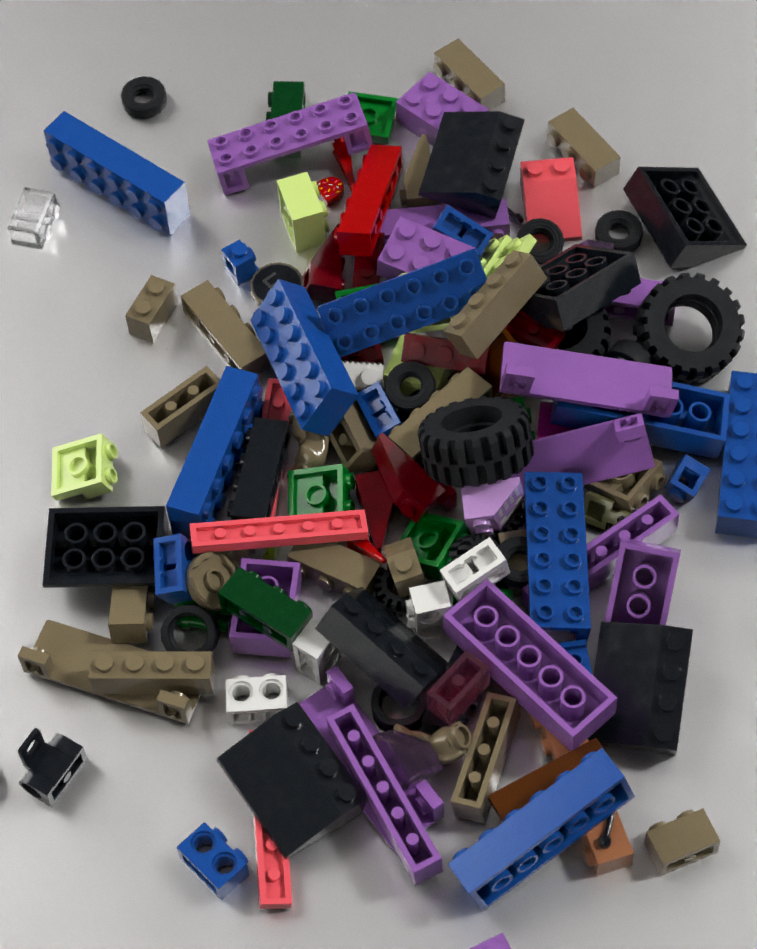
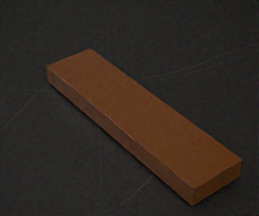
M594 738L488 795V800L503 823L507 814L515 809L520 810L529 803L530 798L536 792L548 789L555 783L556 778L565 771H572L581 764L584 756L593 751L597 752L603 747L597 738Z

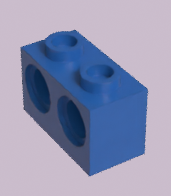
M449 205L442 210L431 228L434 231L475 247L479 257L494 234Z
M379 381L358 393L357 401L376 438L382 432L388 437L390 431L395 426L403 424L396 407L389 401L385 389Z
M182 534L154 538L155 595L169 604L193 600L186 587L185 577L189 563L196 557V554H192L191 540Z
M204 822L177 846V851L180 859L223 900L249 876L247 866L249 861L240 849L235 848L232 850L226 844L227 838L217 827L211 829ZM208 844L212 846L211 850L206 853L198 852L202 845ZM225 865H230L234 867L233 870L227 874H222L218 872L219 869Z

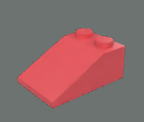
M573 157L520 162V186L526 223L532 219H547L558 225L563 233L564 241L582 240L577 178ZM544 234L533 235L537 240L535 244L550 243L549 238Z

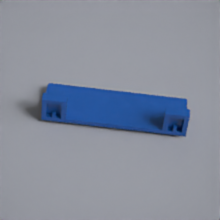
M470 249L319 305L318 312L339 356L343 357L457 315L468 303L470 297L476 294L483 286L487 277L476 249Z
M525 472L524 494L529 617L543 630L569 631L570 634H574V641L586 639L587 642L591 631L583 475L582 473Z

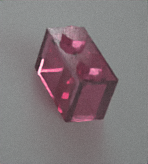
M466 650L427 692V709L449 726L453 725L490 684V667Z

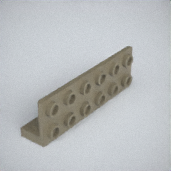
M47 620L33 649L22 646L18 659L25 673L93 694L88 679L91 651L148 650L125 643H112L109 638ZM160 690L159 695H98L189 724L201 695H184L174 690L171 692Z

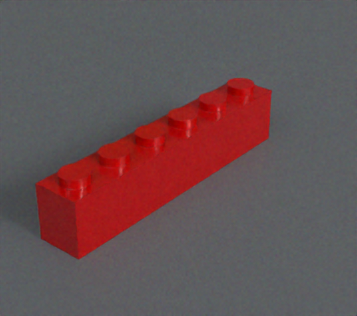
M370 145L367 155H363L362 169L357 171V182L352 184L351 197L346 199V210L341 212L340 226L336 227L334 231V242L339 246V255L372 256L403 170L402 146Z

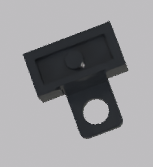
M34 728L18 749L23 766L27 769L19 784L30 795L53 807L87 761L83 746L60 733H55L47 744L43 739L41 731ZM34 741L33 746H32L31 749L27 752V750H28L30 744Z

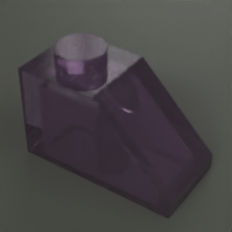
M394 729L372 736L403 791L415 788V785L424 779L427 781L443 770L438 754L428 741Z

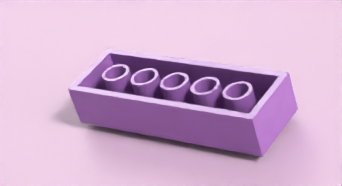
M485 579L443 615V632L513 698H517L518 703L569 751L579 747L616 713L617 697L488 579Z

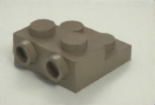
M653 458L654 468L586 484L584 488L616 501L614 508L634 513L649 502V496L654 490L659 491L663 488L666 476L662 461Z

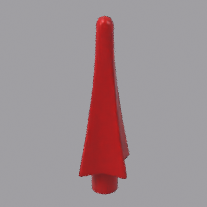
M341 137L334 139V143H332L334 150L332 153L351 191L352 184L355 183L351 155L348 154L344 138Z
M368 539L346 541L348 549L370 557L382 564L387 562L386 557Z

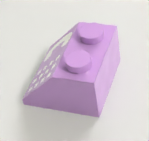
M520 477L508 478L506 480L501 479L490 485L487 483L481 484L479 487L465 486L461 488L464 518L471 534L484 533L486 536L494 534L493 531L501 530L525 500Z

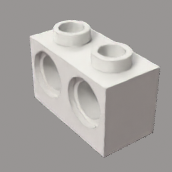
M489 537L440 569V573L446 586L459 602L485 579L495 584L510 574L506 558Z
M445 581L409 588L410 599L405 600L408 627L415 631V634L422 640L446 635L443 632V615L451 609V603Z
M312 617L292 643L296 671L321 685L327 678L326 671L337 665L340 661L341 653L340 650L315 629L320 620Z
M269 673L263 677L239 675L233 679H225L226 713L229 725L263 723L271 716L289 707L286 675ZM271 693L279 694L275 699L266 698ZM246 695L249 697L245 701L236 700L239 696Z

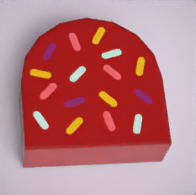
M327 177L316 182L320 193L319 198L325 202L327 207L343 198L344 184L339 178Z

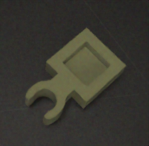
M588 491L585 495V523L605 530L608 523L614 526L620 522V516L626 518L632 513L627 510H614L616 501L594 492Z

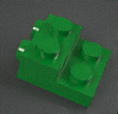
M343 463L289 470L288 516L355 510L354 501L350 500V490L355 489L353 473H350Z
M428 513L417 524L411 520L400 540L411 537L421 569L424 570L426 576L443 580L440 569L448 565V562L453 561V558L448 557L449 552L454 551L451 548L452 544L457 543L456 540L458 538L472 534L465 521Z

